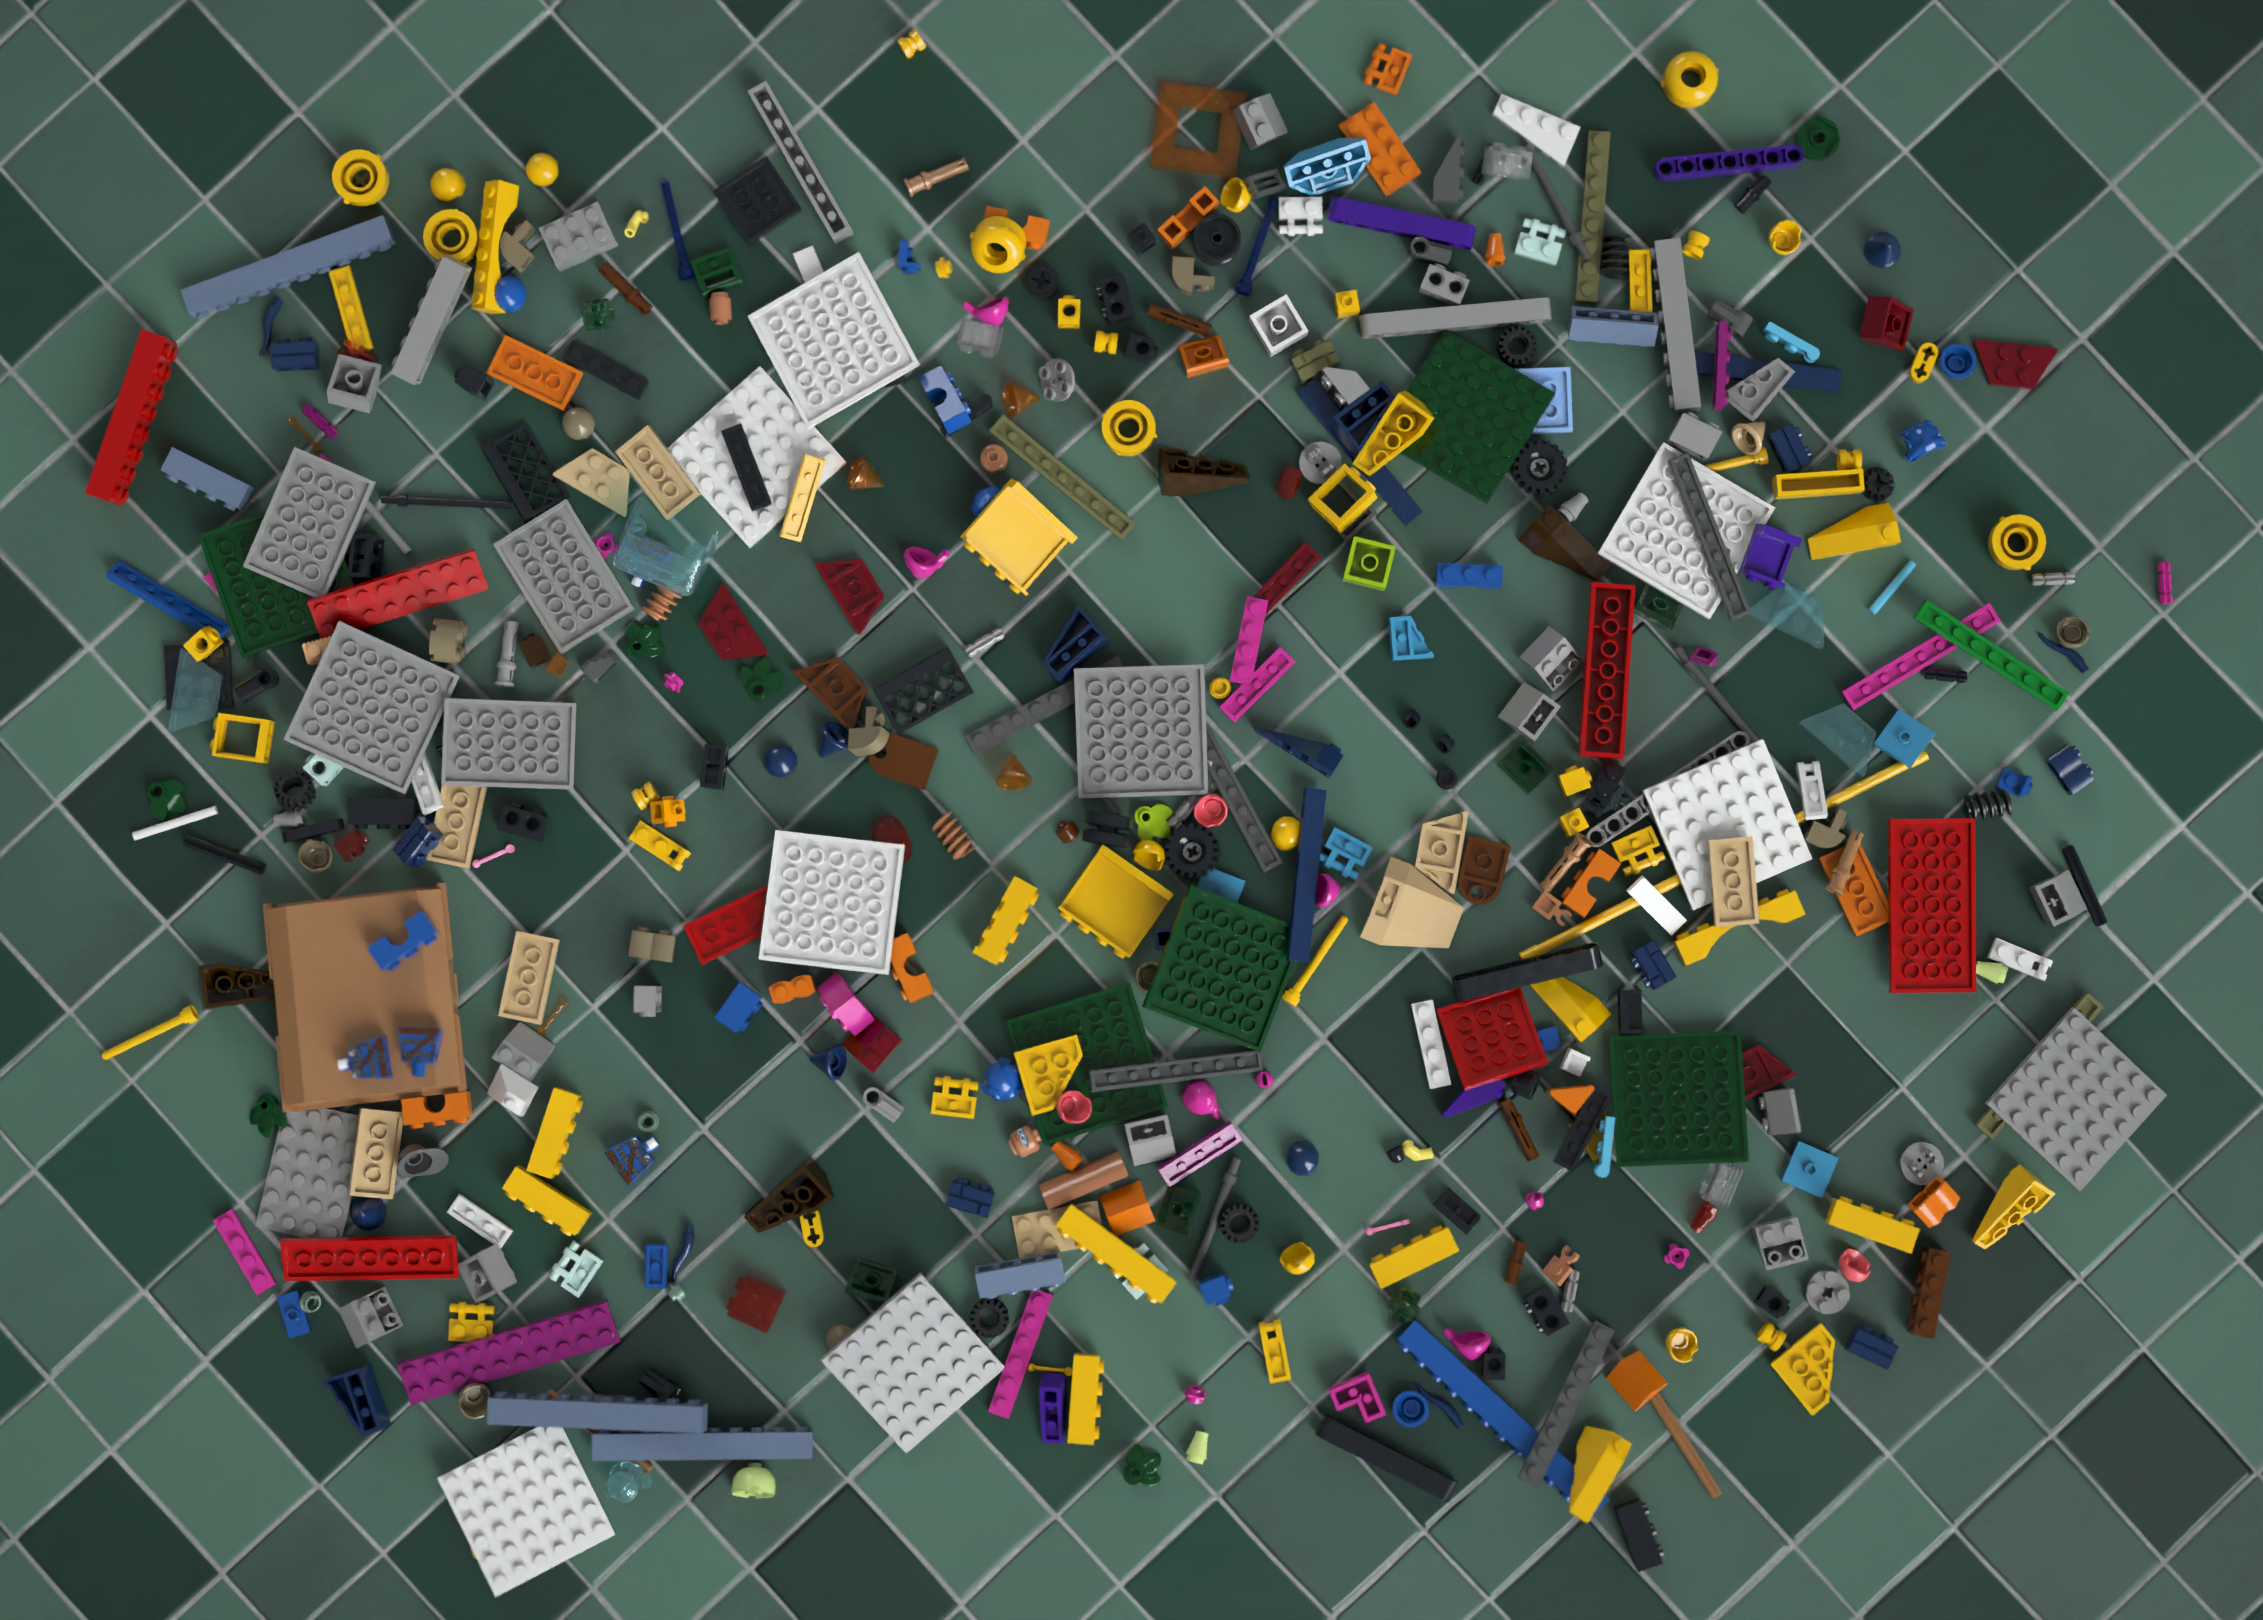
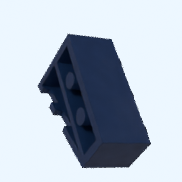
M1381 381L1335 415L1327 424L1353 458L1361 451L1395 399V396L1384 382Z
M1077 605L1058 640L1056 639L1044 659L1043 665L1060 684L1074 672V668H1079L1109 641Z
M371 1363L322 1380L323 1384L328 1386L334 1394V1399L337 1403H340L345 1409L347 1417L362 1437L391 1426Z

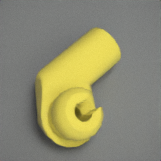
M642 210L635 211L624 231L627 237L632 238L635 236L640 222L647 223L648 212H642Z
M1406 1140L1402 1144L1405 1155L1413 1161L1433 1158L1431 1147L1418 1149L1411 1140Z

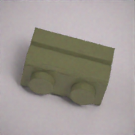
M1320 339L1312 344L1313 348L1306 351L1302 348L1292 353L1293 357L1290 358V363L1301 384L1321 375L1325 367L1336 368L1340 366L1341 362L1330 340L1324 342L1323 339Z

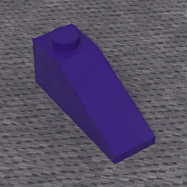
M1497 1080L1466 1091L1463 1089L1441 1115L1447 1118L1492 1101L1493 1098L1498 1100L1505 1092L1503 1088L1506 1084L1501 1080Z
M1044 1373L1039 1386L1042 1443L1063 1444L1067 1396L1066 1374Z

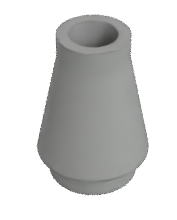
M1579 492L1576 496L1560 505L1557 512L1569 523L1571 521L1574 522L1588 502V498Z
M294 808L293 812L288 810L275 814L273 817L274 825L276 827H303V825L308 823L307 812L304 808H300L301 811L299 812Z

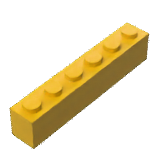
M1072 1203L1055 1225L1058 1227L1057 1232L1067 1239L1070 1236L1076 1240L1075 1245L1085 1252L1088 1249L1094 1254L1092 1258L1102 1265L1105 1262L1111 1266L1110 1271L1119 1278L1122 1275L1129 1280L1127 1284L1137 1291L1141 1288L1145 1291V1297L1154 1304L1157 1301L1162 1304L1177 1283V1280Z

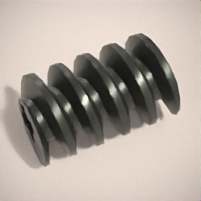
M1610 233L1603 236V241L1606 243L1602 245V249L1605 252L1601 254V257L1605 260L1600 263L1601 267H1603L1600 270L1601 276L1613 280H1624L1627 278L1621 275L1622 272L1627 271V268L1622 267V264L1628 263V260L1622 257L1629 254V251L1624 250L1623 247L1630 246V243L1624 241L1625 238L1631 237L1630 234Z
M2002 789L1998 793L1996 791H1991L1990 794L1982 792L1981 796L1978 793L1973 794V796L1965 795L1963 810L1965 818H1969L1972 815L1975 821H1977L1978 814L1984 820L1987 813L1990 814L1991 818L1995 817V812H1998L1999 816L2003 817L2004 810H2006L2008 816H2011L2012 804L2010 796Z

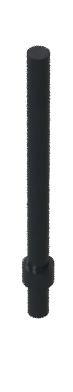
M401 493L398 496L381 495L382 504H398V506L408 507V505L498 509L512 508L511 500L420 497Z

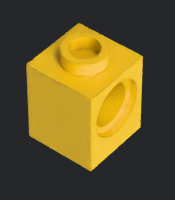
M1357 289L1335 293L1334 302L1337 319L1359 315L1360 307Z
M1066 295L1063 296V299L1058 300V328L1080 329V299H1076V296ZM1066 307H1073L1075 309V313L1072 316H1066L1063 311Z
M209 625L200 629L183 646L199 662L207 658L224 641L220 638L218 631ZM203 638L207 641V646L203 644Z
M1580 808L1557 818L1567 838L1589 827Z

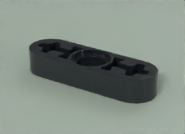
M335 819L281 832L283 843H291L345 830L343 819Z

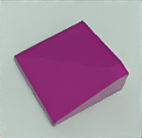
M1698 647L1689 659L1706 666L1715 667L1719 654L1703 647Z

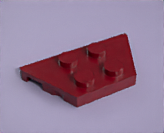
M1978 339L1973 341L1974 348L1976 347L1980 357L1981 367L1985 370L1988 385L2017 389H2034L2058 348Z
M862 559L816 563V568L858 636L861 635L885 597Z
M722 584L700 619L699 626L721 660L767 656L769 652L725 584Z
M1760 1045L1742 1052L1745 1100L1796 1076L1793 1070Z

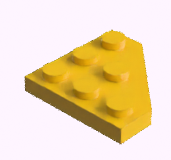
M1077 1035L1014 1053L1032 1116L1053 1110L1057 1104L1059 1096L1063 1093L1083 1056Z
M1822 1323L1817 1324L1769 1363L1811 1416L1828 1404L1830 1399L1829 1390L1830 1380L1832 1379L1835 1339Z

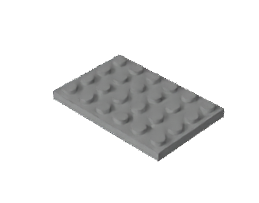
M294 447L243 567L312 597L329 593L376 482Z
M567 499L493 544L560 654H564L635 610Z
M444 698L441 785L573 790L576 703Z
M331 1108L286 1112L287 1126H279L256 1227L303 1238L344 1237L353 1196L348 1195L358 1115Z

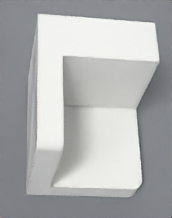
M1568 1048L1559 1068L1580 1077L1587 1061H1590L1591 1057Z

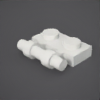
M1279 197V221L1288 220V225L1279 226V234H1288V236H1295V234H1307V236L1322 234L1323 226L1314 225V220H1322V197ZM1294 220H1307V225H1295Z

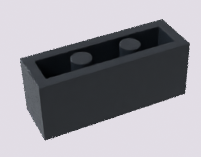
M349 798L348 824L355 825V829H368V825H377L376 829H390V825H398L399 830H407L418 816L417 799Z
M1639 1498L1613 1506L1635 1569L1641 1572L1663 1564L1661 1557H1664V1552L1660 1544L1656 1545L1654 1536H1657L1653 1523L1649 1524L1647 1515H1650L1646 1503H1642Z

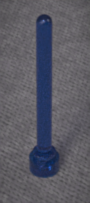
M663 180L661 187L680 263L679 270L677 271L679 281L692 280L696 276L691 264H688L670 183L667 180Z
M1272 197L1268 203L1244 276L1236 283L1234 292L1247 297L1251 295L1253 289L1251 279L1278 204V199Z

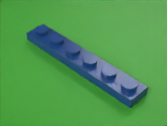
M120 560L107 572V579L197 632L209 625L218 631L221 639L229 632L230 625Z

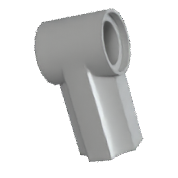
M876 1086L868 1087L863 1094V1100L867 1106L872 1107L893 1123H895L905 1107ZM876 1091L879 1094V1099L876 1102H870L867 1099L868 1092Z

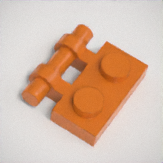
M1378 43L1376 50L1372 52L1370 66L1364 72L1363 84L1371 86L1373 79L1379 80L1376 89L1397 96L1413 55L1394 47L1390 55L1384 53L1386 45ZM1380 61L1386 63L1383 73L1377 71Z

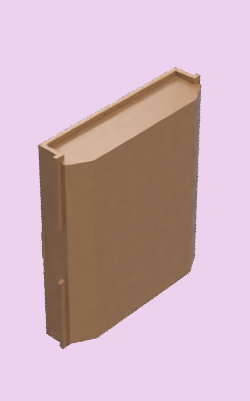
M437 883V886L293 903L263 904L270 979L274 980L279 1035L276 1037L283 1112L307 1111L467 1091L461 1024L458 1012L459 993L457 974L454 972L446 883ZM421 910L425 911L440 932L436 936L437 940L428 946L424 944L418 948L419 952L409 959L405 957L399 961L401 965L392 971L381 970L367 948L384 936L390 937L396 946L403 945L409 937V932L404 922ZM398 1026L444 1029L437 1063L426 1064L425 1077L411 1076L412 1063L401 1061ZM379 1036L387 1037L393 1078H353L352 1070L340 1072L338 1058L350 1057V1046Z

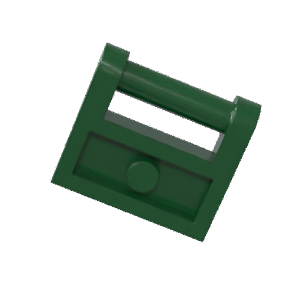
M731 246L690 261L704 298L736 284L738 286L744 284ZM733 271V277L706 286L705 280Z

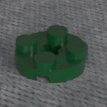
M1825 117L1806 120L1796 135V145L1803 149L1804 157L1813 161L1821 162L1831 157L1840 144L1836 124ZM1821 134L1823 143L1816 144L1813 135Z

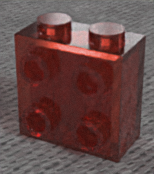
M746 1274L744 1278H739L735 1289L738 1290L735 1298L731 1297L726 1306V1309L729 1310L727 1316L767 1333L785 1297L786 1291Z

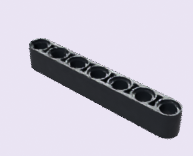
M1588 943L1459 974L1452 978L1456 999L1458 1001H1465L1598 969L1603 966V961L1598 943Z
M1324 1415L1315 1433L1321 1439L1450 1503L1459 1485V1482L1328 1415Z

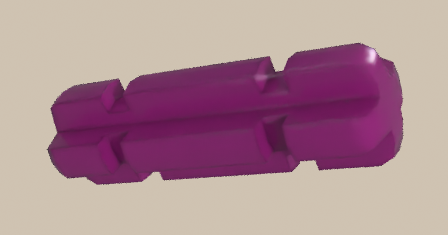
M307 404L302 409V413L307 418H310L309 420L321 431H325L324 434L330 439H334L338 435L339 431L318 411L316 412L313 406Z

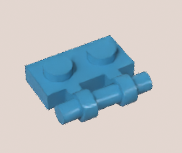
M1334 827L1325 844V847L1332 851L1329 856L1321 852L1319 861L1323 862L1325 867L1329 869L1332 867L1341 872L1342 876L1346 878L1349 876L1356 880L1359 872L1352 869L1354 864L1356 863L1363 867L1373 847ZM1337 854L1349 859L1346 865L1335 860Z

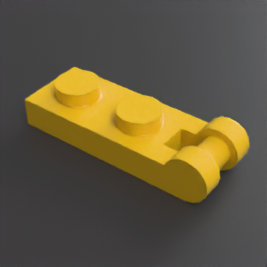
M641 820L629 837L630 840L678 871L683 867L681 864L685 858H689L691 852ZM673 850L678 852L675 859L670 857Z
M1275 1319L1273 1322L1266 1324L1265 1322L1258 1323L1270 1384L1291 1380L1280 1319ZM1275 1331L1276 1337L1268 1338L1267 1332Z

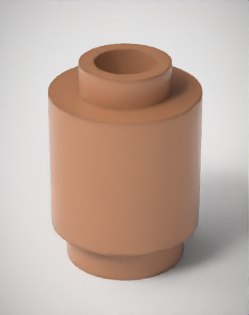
M727 292L712 293L709 299L710 320L714 321L716 325L728 324V321L732 319L731 298L728 297Z

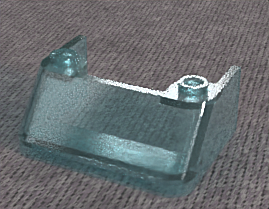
M639 498L625 523L614 554V565L622 571L679 595H691L715 552L719 531H714L707 546L700 543H691L684 552L644 536L647 531V524L640 518L643 499Z

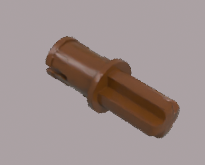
M1519 1240L1514 1241L1510 1260H1507L1509 1264L1504 1282L1514 1285L1518 1284L1521 1266H1524L1523 1259L1527 1243Z

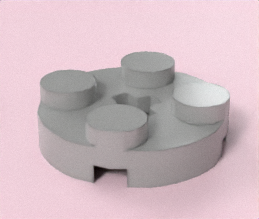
M1818 1271L1811 1275L1806 1283L1805 1298L1811 1308L1823 1314L1839 1312L1850 1299L1847 1281L1836 1272ZM1825 1286L1828 1289L1832 1288L1831 1297L1822 1296Z

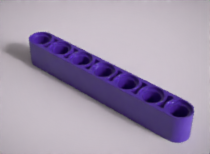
M1798 145L1667 157L1657 162L1653 169V174L1657 180L1665 182L1793 169L1803 160L1804 152ZM1788 153H1794L1797 156V161H1791L1788 158ZM1766 155H1773L1776 163H1769ZM1745 157L1753 158L1755 165H1748L1745 162ZM1724 159L1731 160L1733 167H1726L1723 162ZM1702 162H1710L1712 169H1704ZM1681 164H1688L1691 168V171H1683L1681 169ZM1659 166H1667L1669 168V173H1661L1659 170Z
M1340 197L1331 198L1327 220L1331 222L1412 239L1424 237L1428 241L1465 250L1472 249L1476 227L1473 225Z

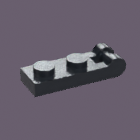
M981 395L979 402L973 407L968 405L971 413L968 414L971 422L992 408L993 401L990 395ZM943 423L941 424L943 427L940 428V431L945 439L955 433L948 434Z
M1606 759L1580 809L1584 812L1589 811L1594 814V817L1600 819L1626 768ZM1591 801L1599 803V807L1591 803Z

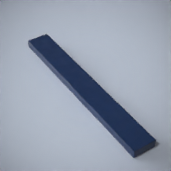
M1694 351L1697 374L1714 376L1715 354ZM1730 356L1729 363H1726V371H1729V379L1744 380L1772 361ZM1786 363L1796 372L1784 386L1835 393L1840 392L1842 370Z
M1314 379L1311 380L1296 394L1352 462H1354L1356 457L1353 458L1327 425L1340 410ZM1385 465L1371 476L1361 471L1405 526L1423 512Z
M1306 787L1303 790L1287 961L1309 963L1327 791L1323 789Z

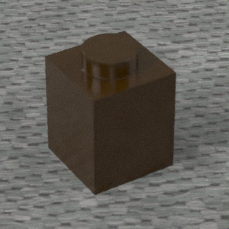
M531 633L522 638L523 642L518 643L529 667L534 669L552 660L541 635Z

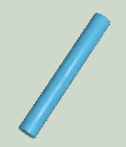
M1909 560L1868 609L1872 614L1875 615L1915 568L1916 564L1913 561Z

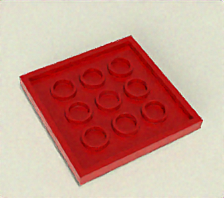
M1521 987L1436 1009L1464 1091L1548 1064Z

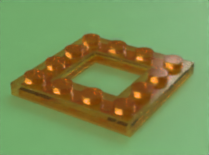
M1162 81L1150 167L1234 178L1236 176L1242 131L1232 111L1246 102L1247 93ZM1180 107L1222 113L1217 153L1175 147Z

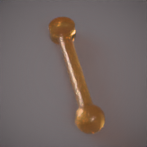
M292 416L288 419L289 424L294 425L310 441L315 451L319 452L323 449L322 444L316 443L297 423L295 417Z
M562 998L561 1004L545 1025L538 1028L539 1035L547 1033V1028L564 1006L569 1004L568 998Z

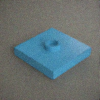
M1898 709L1874 742V746L1911 769L1934 737L1935 732Z
M1218 870L1209 872V876L1206 878L1203 876L1199 880L1198 888L1236 903L1246 882Z
M1797 1141L1781 1181L1822 1198L1839 1158Z

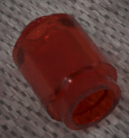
M1286 466V469L1282 471L1275 488L1280 498L1286 500L1295 498L1302 481V472L1300 470Z

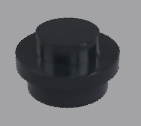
M1443 768L1436 775V783L1441 789L1449 790L1456 785L1457 774L1450 768Z

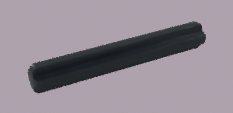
M186 835L183 845L257 874L262 875L265 872V863L191 835Z
M2073 845L2064 847L2062 852L2095 926L2106 924L2107 919Z

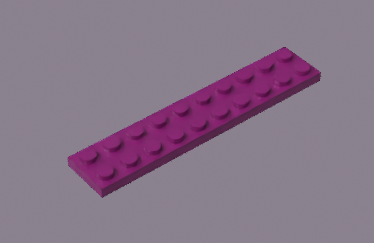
M608 1300L398 1362L397 1367L410 1404L413 1405L462 1390L466 1385L472 1383L483 1384L619 1343L621 1338Z

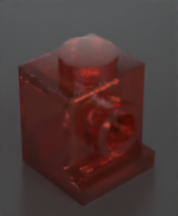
M353 830L334 843L333 846L345 863H351L353 861L351 857L354 856L356 858L365 852L364 848L369 845L370 840L363 831L360 833L358 830Z

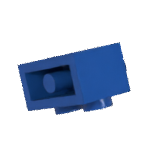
M739 982L715 1016V1019L735 1033H738L740 1030L744 1031L750 1023V1020H748L752 1012L756 1014L763 1005L761 1002L763 997L743 982Z
M1223 1272L1198 1281L1206 1305L1216 1303V1306L1228 1302V1297H1231L1230 1291L1234 1290L1229 1275L1224 1277Z

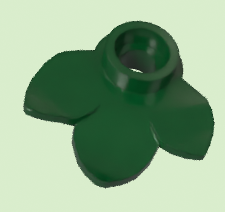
M637 620L632 621L626 630V637L628 639L626 645L627 654L634 659H640L644 656H659L665 649L661 643L657 642L660 637V626L658 624H648L642 627ZM634 645H639V646L641 647V649H640V650H634V649H633V646H634Z
M765 658L758 661L753 670L748 667H742L740 672L741 682L747 687L748 695L756 701L764 700L769 692L778 690L784 678L781 672L772 673L771 665ZM761 686L762 693L756 694L755 688Z
M174 779L166 782L153 781L147 788V795L151 800L150 810L157 819L164 821L168 811L177 813L185 811L186 804L180 793L184 791L186 786ZM157 788L162 789V793L159 796L155 793Z
M263 1094L259 1097L257 1106L250 1112V1124H258L259 1132L268 1138L275 1125L287 1126L286 1112H283V1107L279 1106L276 1097L271 1094Z
M1140 1444L1131 1447L1126 1454L1127 1465L1123 1470L1124 1480L1130 1485L1141 1483L1145 1486H1153L1157 1484L1161 1478L1155 1470L1160 1465L1161 1455L1155 1452L1144 1454ZM1132 1470L1137 1471L1138 1475L1136 1478L1131 1476Z

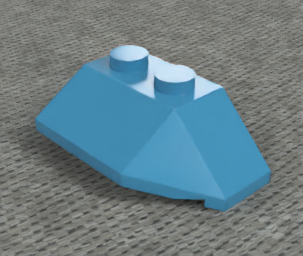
M1338 138L1298 152L1283 167L1289 187L1308 195L1316 196L1354 183L1365 165L1371 160L1365 138Z

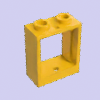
M1345 463L1308 498L1310 506L1339 534L1377 499L1375 494L1376 488L1368 480L1364 482L1360 478L1361 474L1353 466L1349 468ZM1348 476L1365 494L1339 518L1321 500L1342 479Z
M218 713V717H215L213 729L216 730L215 737L210 743L212 756L268 764L275 721ZM228 720L260 725L255 756L224 752Z

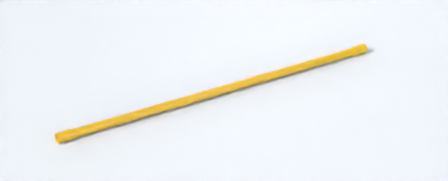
M1925 750L1911 768L1929 760ZM1897 762L1825 799L1827 810L1909 768L1901 762ZM1803 810L1794 814L1798 825L1806 821ZM1676 874L1653 887L1660 894H1663L1681 883ZM1631 897L1538 945L1518 953L1520 959L1542 955L1640 904Z

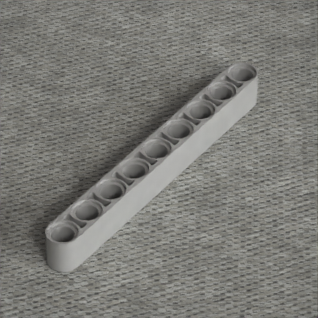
M1534 298L1360 315L1359 318L1361 338L1369 339L1443 332L1444 330L1457 331L1543 323L1551 321L1552 314L1550 298Z
M1743 731L1729 735L1662 781L1697 767L1700 760L1709 762L1718 758L1716 756L1718 748L1724 749L1726 754L1741 748L1734 744L1735 736L1743 738L1744 743L1742 747L1750 744L1749 735ZM1641 794L1585 833L1589 840L1592 832H1597L1600 835V841L1597 844L1592 843V848L1602 846L1651 813L1650 808L1644 804V794ZM1628 808H1633L1636 811V817L1633 820L1626 816ZM1610 820H1615L1618 823V829L1615 832L1608 828Z

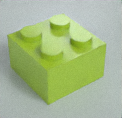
M1354 536L1342 581L1384 591L1387 586L1396 546Z

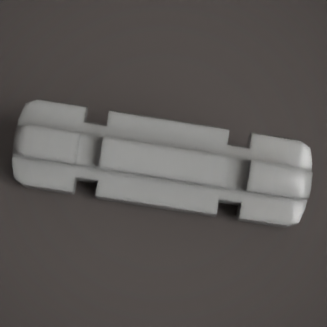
M2065 572L2064 574L2045 573L2043 575L2042 573H2036L2031 576V582L2033 586L2042 584L2075 583V574L2073 572Z
M996 628L991 634L988 633L974 641L973 645L969 644L964 650L968 657H973L978 651L981 652L995 644L996 640L1000 641L1005 637L1004 633L1000 628Z
M1200 795L1187 796L1189 799L1187 801L1184 800L1175 812L1176 816H1172L1168 822L1172 828L1178 830L1183 823L1181 822L1185 821L1194 810V805L1201 798Z
M1573 1270L1567 1277L1568 1280L1565 1281L1562 1297L1564 1301L1561 1303V1308L1564 1312L1570 1313L1573 1311L1574 1304L1572 1302L1575 1301L1578 1285L1576 1281L1579 1279L1580 1274L1577 1270Z

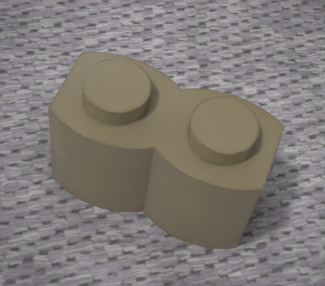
M638 927L637 931L632 930L628 956L673 963L677 937L672 936L671 931L659 930V934L650 933V928Z

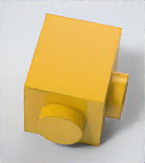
M1577 765L1564 769L1565 774L1557 777L1564 797L1591 787L1592 777L1588 770L1585 771L1584 767L1579 769Z

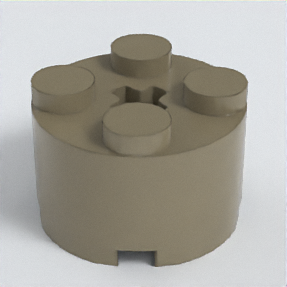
M435 618L432 625H437L436 630H431L429 641V655L434 656L430 660L458 664L466 656L467 648L466 645H463L464 637H467L468 624H463V621Z

